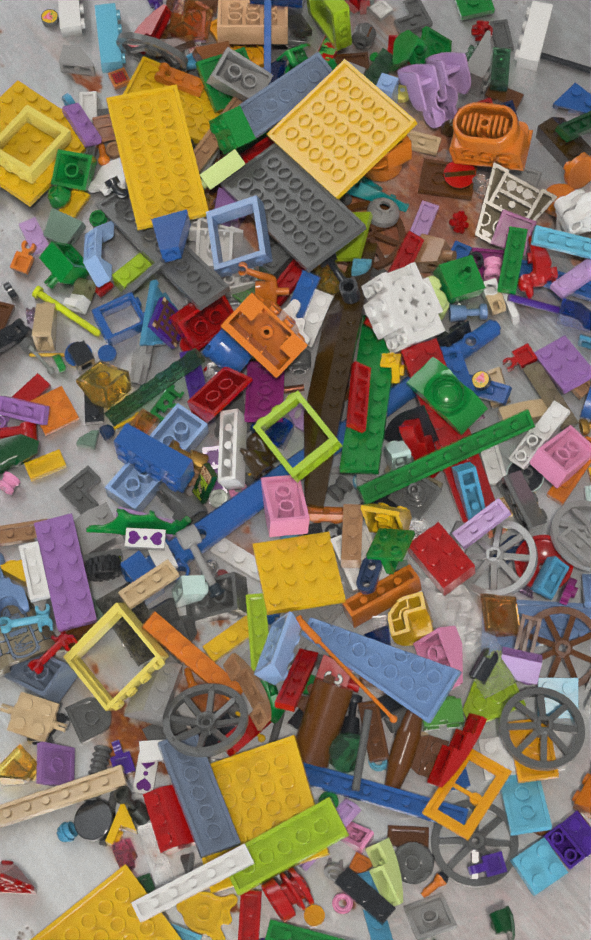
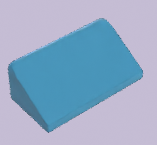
M556 556L547 557L531 590L552 600L569 566Z

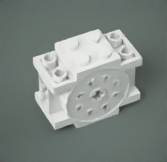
M415 262L389 273H381L361 286L364 296L368 303L363 305L365 313L378 340L385 339L390 353L396 354L409 346L425 342L445 332L439 317L443 309L429 278L422 279Z

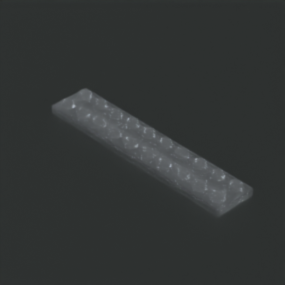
M424 517L420 521L416 519L411 521L409 530H414L415 532L413 540L430 527ZM407 551L404 560L407 559L408 565L410 564L419 576L422 587L421 591L442 627L456 626L462 642L463 663L469 673L483 649L489 648L487 655L489 659H491L495 651L498 653V661L486 684L483 685L478 679H473L484 699L516 683V678L501 658V645L464 583L446 596H443Z

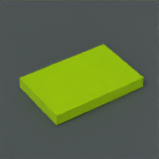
M352 212L366 225V230L336 252V261L361 259L373 217L371 212Z

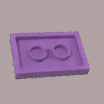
M565 335L534 352L537 356V362L541 364L545 372L563 394L591 379V366Z

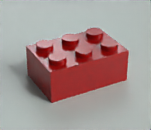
M439 522L412 540L408 553L443 596H446L476 574L474 563Z

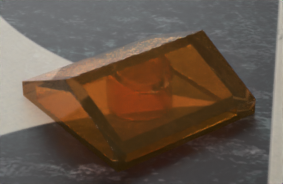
M482 593L480 596L485 632L496 637L517 636L520 621L516 597Z

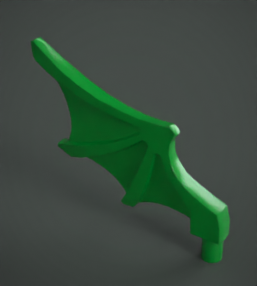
M117 508L118 516L113 521L104 525H89L86 528V532L126 535V528L166 530V534L176 535V532L186 528L191 519L185 516L181 521L176 519L173 523H169L159 519L152 510H149L147 515H135L128 513L125 509Z

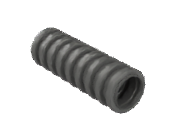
M103 745L94 746L95 752L92 753L94 758L91 759L92 764L89 766L91 769L88 771L89 775L107 769L106 766L109 765L108 760L110 759L109 754L112 753L109 747ZM101 795L96 796V797H93V798H90V799H87V800H84V801L87 802V801H89V800H92V801H93V800H96V799L100 800L99 797H100Z

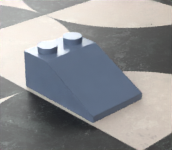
M42 655L11 666L10 672L4 676L29 694L55 703L61 701L78 677L66 663L54 657L44 664L43 671L37 675L27 665L32 660L39 659Z

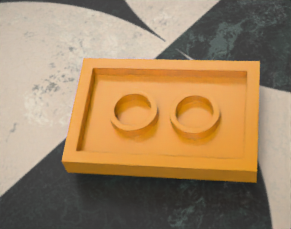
M526 719L519 721H511L507 723H526L533 721L530 719ZM532 729L508 731L509 737L516 748L533 732ZM536 737L522 754L540 761V738ZM547 737V761H554L556 757L553 741L550 737ZM513 758L518 783L559 778L558 769L551 771L534 770L520 764Z

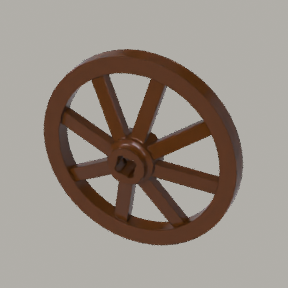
M371 201L353 203L348 205L347 208L351 212L367 210ZM384 204L380 205V208L383 210L389 209V207ZM400 217L397 223L391 226L397 227L399 241L378 233L388 228L374 226L372 223L370 224L366 242L377 243L375 239L396 246L395 250L386 258L379 246H377L376 255L379 261L374 262L373 268L376 270L383 269L392 264L405 237V227ZM341 261L346 266L350 263V261Z
M562 606L548 608L537 613L533 617L544 618L555 640L553 642L539 636L537 638V643L551 647V650L540 654L542 655V660L553 655L555 656L547 678H554L562 658L570 677L578 678L569 655L591 663L590 656L572 649V647L591 639V619L579 610ZM550 615H570L562 638ZM577 618L588 627L590 633L569 641L575 619ZM535 621L532 623L531 630L536 625ZM528 622L522 631L519 650H522ZM530 633L529 640L533 639L534 634ZM561 644L565 646L564 652L558 650ZM591 667L585 675L578 679V687L590 680Z

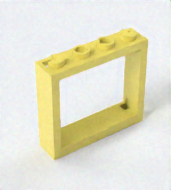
M115 603L78 643L63 656L106 711L121 709L125 704L124 701L128 697L130 698L138 692L137 688L141 684L148 682L152 677L151 674L155 670L162 668L165 665V660L169 657L160 644L141 628L143 624L132 610H129L125 603ZM123 616L155 657L112 698L81 658Z

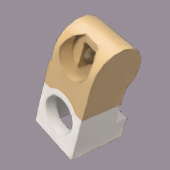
M496 278L484 281L486 289L480 296L483 297L487 304L489 314L494 316L506 312L503 295L497 292L498 283Z

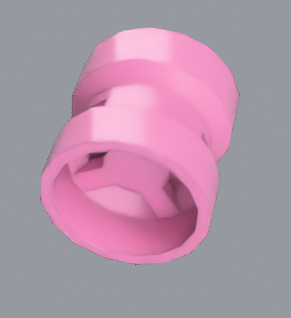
M495 256L485 258L484 267L486 269L484 271V279L496 278L498 281L501 273L502 259Z

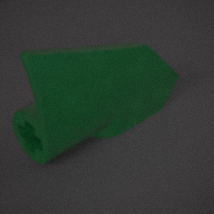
M22 434L0 439V475L13 467H21L25 462L30 461L32 456L38 454L40 441Z
M506 906L503 909L490 913L491 922L489 929L491 933L498 937L507 935L508 940H514L515 923L510 907Z

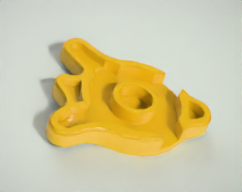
M204 891L178 903L176 909L192 932L207 935L212 940H226L221 930V925H230L232 923L230 909L236 905L238 899L234 894L220 897Z

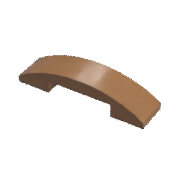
M232 653L223 664V667L230 680L238 681L253 708L249 715L257 730L261 731L271 720L272 715L267 693L259 678L254 675L251 667L239 655Z

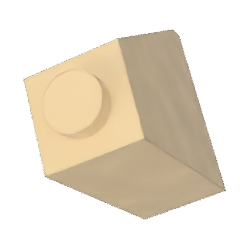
M50 302L36 304L32 330L37 352H56V305Z

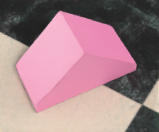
M351 821L346 827L349 836L341 841L354 851L363 854L365 848L374 839V832Z

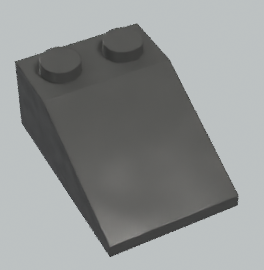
M237 572L214 577L221 588L225 589V592L211 598V593L208 589V593L201 601L186 605V615L192 614L194 623L229 620L246 616L247 579Z

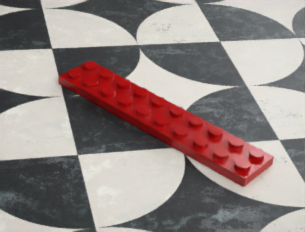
M437 338L409 346L400 351L409 378L420 370L432 357L446 366ZM415 393L419 406H425L439 438L438 441L433 442L436 450L471 434L470 429H468L461 436ZM479 454L443 469L457 512L463 523H466L468 520L455 484L452 467L471 462L477 469L485 507L495 501Z

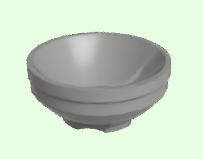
M376 198L370 202L367 208V212H371L373 215L371 223L377 227H391L399 219V207L391 199ZM387 204L390 208L383 210L380 208V205Z

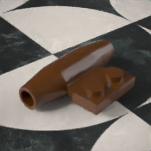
M407 709L397 729L389 754L390 758L387 762L384 785L401 789L410 769L418 775L429 778L442 745L448 746L449 741L431 735L421 736L423 719Z

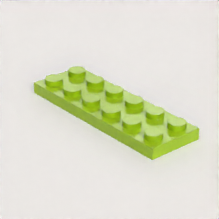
M330 797L245 843L255 864L229 877L237 895L240 896L349 836Z

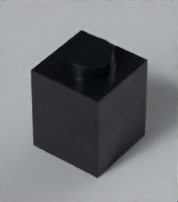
M84 340L74 342L67 348L68 355L78 373L95 366V358Z

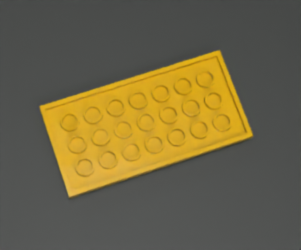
M177 84L106 98L137 230L152 228L151 219L186 209L190 220L207 217L206 212L209 210Z

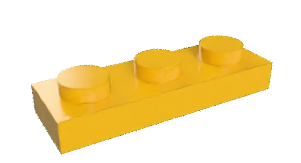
M247 615L202 646V649L212 661L218 662L249 639Z

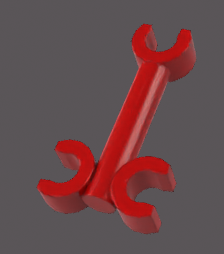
M65 631L60 632L61 634L57 637L52 635L51 639L55 644L39 659L32 660L27 666L31 671H35L37 675L40 674L44 669V664L62 647L66 651H70L71 649L68 645L70 643L77 644V639L73 635H67Z

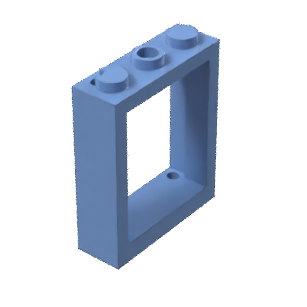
M257 195L206 212L214 270L221 277H230L232 274L238 273V271H245V267L238 266L240 262H245L248 268H253L273 261L264 203ZM254 213L260 251L223 262L218 225Z

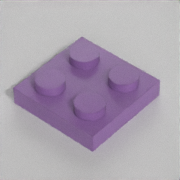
M47 742L37 743L36 784L55 787L73 781L75 748Z

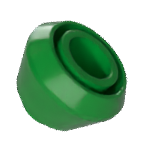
M62 186L51 187L48 191V200L51 207L54 209L65 207L71 200V191Z

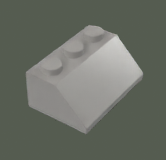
M165 660V665L162 668L155 670L151 674L152 677L148 682L141 684L137 688L138 692L130 698L124 716L163 727L164 713L170 702L174 699L182 677V664Z

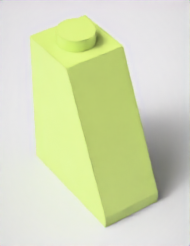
M235 149L200 174L204 189L208 188V190H211L245 165Z

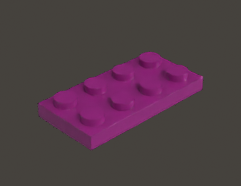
M249 361L247 363V376L251 377L253 381L246 387L245 422H257L261 417L268 415L273 407L284 402L285 370L276 378L259 361ZM283 417L277 422H283Z

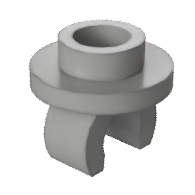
M329 858L328 864L324 868V875L331 880H337L345 871L343 860H340L338 865L332 864V858Z

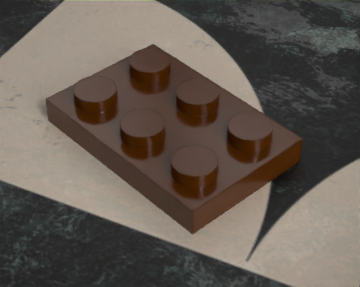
M424 158L418 193L472 201L475 180L472 185L464 189L450 187L444 179V169L450 162Z

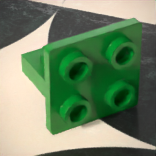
M379 528L366 554L367 559L381 560L386 574H394L398 563L404 560L415 536L414 530Z

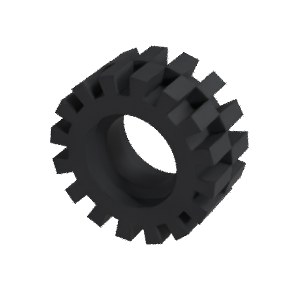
M103 554L85 561V569L89 581H109V579L113 580L122 574L119 556H111V554L104 556Z

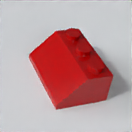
M223 295L201 311L190 302L169 317V320L192 351L197 352L208 344L216 333L221 330L223 322L234 311L226 296Z
M223 367L187 401L188 406L193 414L208 423L253 380L251 377L236 370Z
M173 785L162 786L143 794L160 853L172 855L194 846L195 842Z

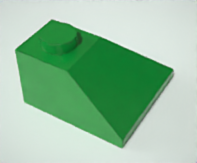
M58 149L51 185L86 191L94 178L97 159L93 155Z

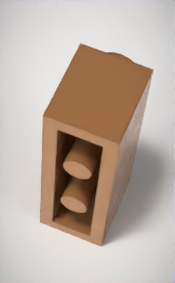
M343 505L341 568L361 567L363 524L361 505Z

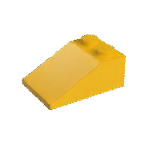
M385 503L361 505V511L369 532L377 533L379 528L409 530L412 516L410 510L406 507L397 506L396 508Z

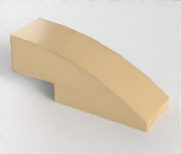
M535 399L498 408L497 415L501 421L525 409H529L533 422L537 423L548 408L542 399Z

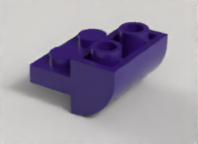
M578 810L544 835L545 839L569 870L578 866L591 855V826Z

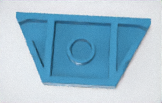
M156 279L150 281L140 346L166 345L147 327L159 298L165 297L177 309L167 293L160 291L158 288L159 282Z

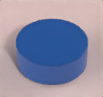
M111 345L100 347L98 350L100 362L103 364L113 363L117 358L116 349Z

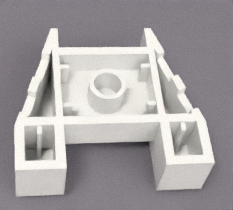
M204 217L190 220L191 226L187 241H196L195 253L218 275L213 265L207 219ZM219 224L218 231L223 262L232 260L233 243L243 244L244 230Z

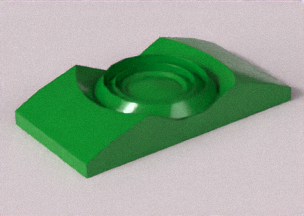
M434 357L406 382L415 393L461 436L488 410L471 389L458 380L448 367Z

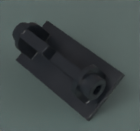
M458 321L449 328V333L445 331L436 336L435 338H437L439 346L450 347L462 339L465 334L470 333L469 321Z

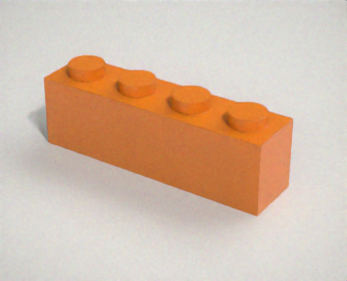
M409 564L394 572V574L378 581L376 590L373 593L365 595L359 592L346 599L345 603H342L344 614L352 626L356 628L391 608L397 602V599L421 591L420 578Z

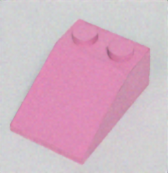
M570 425L538 448L529 463L551 484L559 488L591 459V443Z
M291 475L261 478L269 537L308 534L310 518L301 481L297 483Z
M456 626L439 627L413 643L417 655L462 672L452 689L463 683L462 642Z

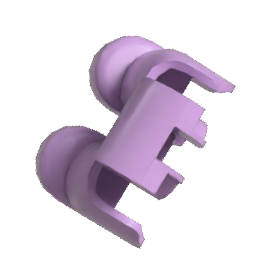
M438 53L425 59L426 64H413L397 70L400 84L406 86L412 106L417 111L423 112V117L431 128H437L445 121L454 119L457 113L458 93L467 94L471 87V76L465 53Z

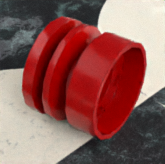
M293 867L287 870L290 878H287L283 872L279 874L282 881L281 884H278L276 880L271 878L261 885L271 906L284 923L296 916L293 908L295 904L302 911L306 909L302 901L303 899L309 906L314 904L309 886Z

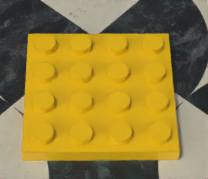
M330 532L252 544L267 615L345 603L346 598L333 545L330 541Z

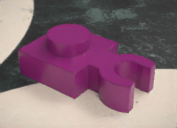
M570 577L559 603L567 606L569 599L575 598L578 588L575 587L576 579Z

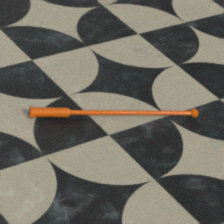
M301 615L297 616L296 620L301 629L315 644H319L385 712L391 723H396L398 720L397 716L392 715L321 641V637L305 622Z

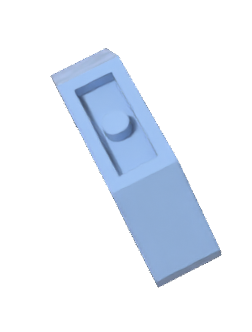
M112 221L99 225L85 234L83 264L97 287L109 282L112 278V265L101 258L102 244L114 236V224Z

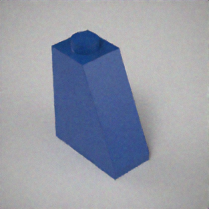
M187 209L151 219L162 259L165 263L182 258L191 226Z

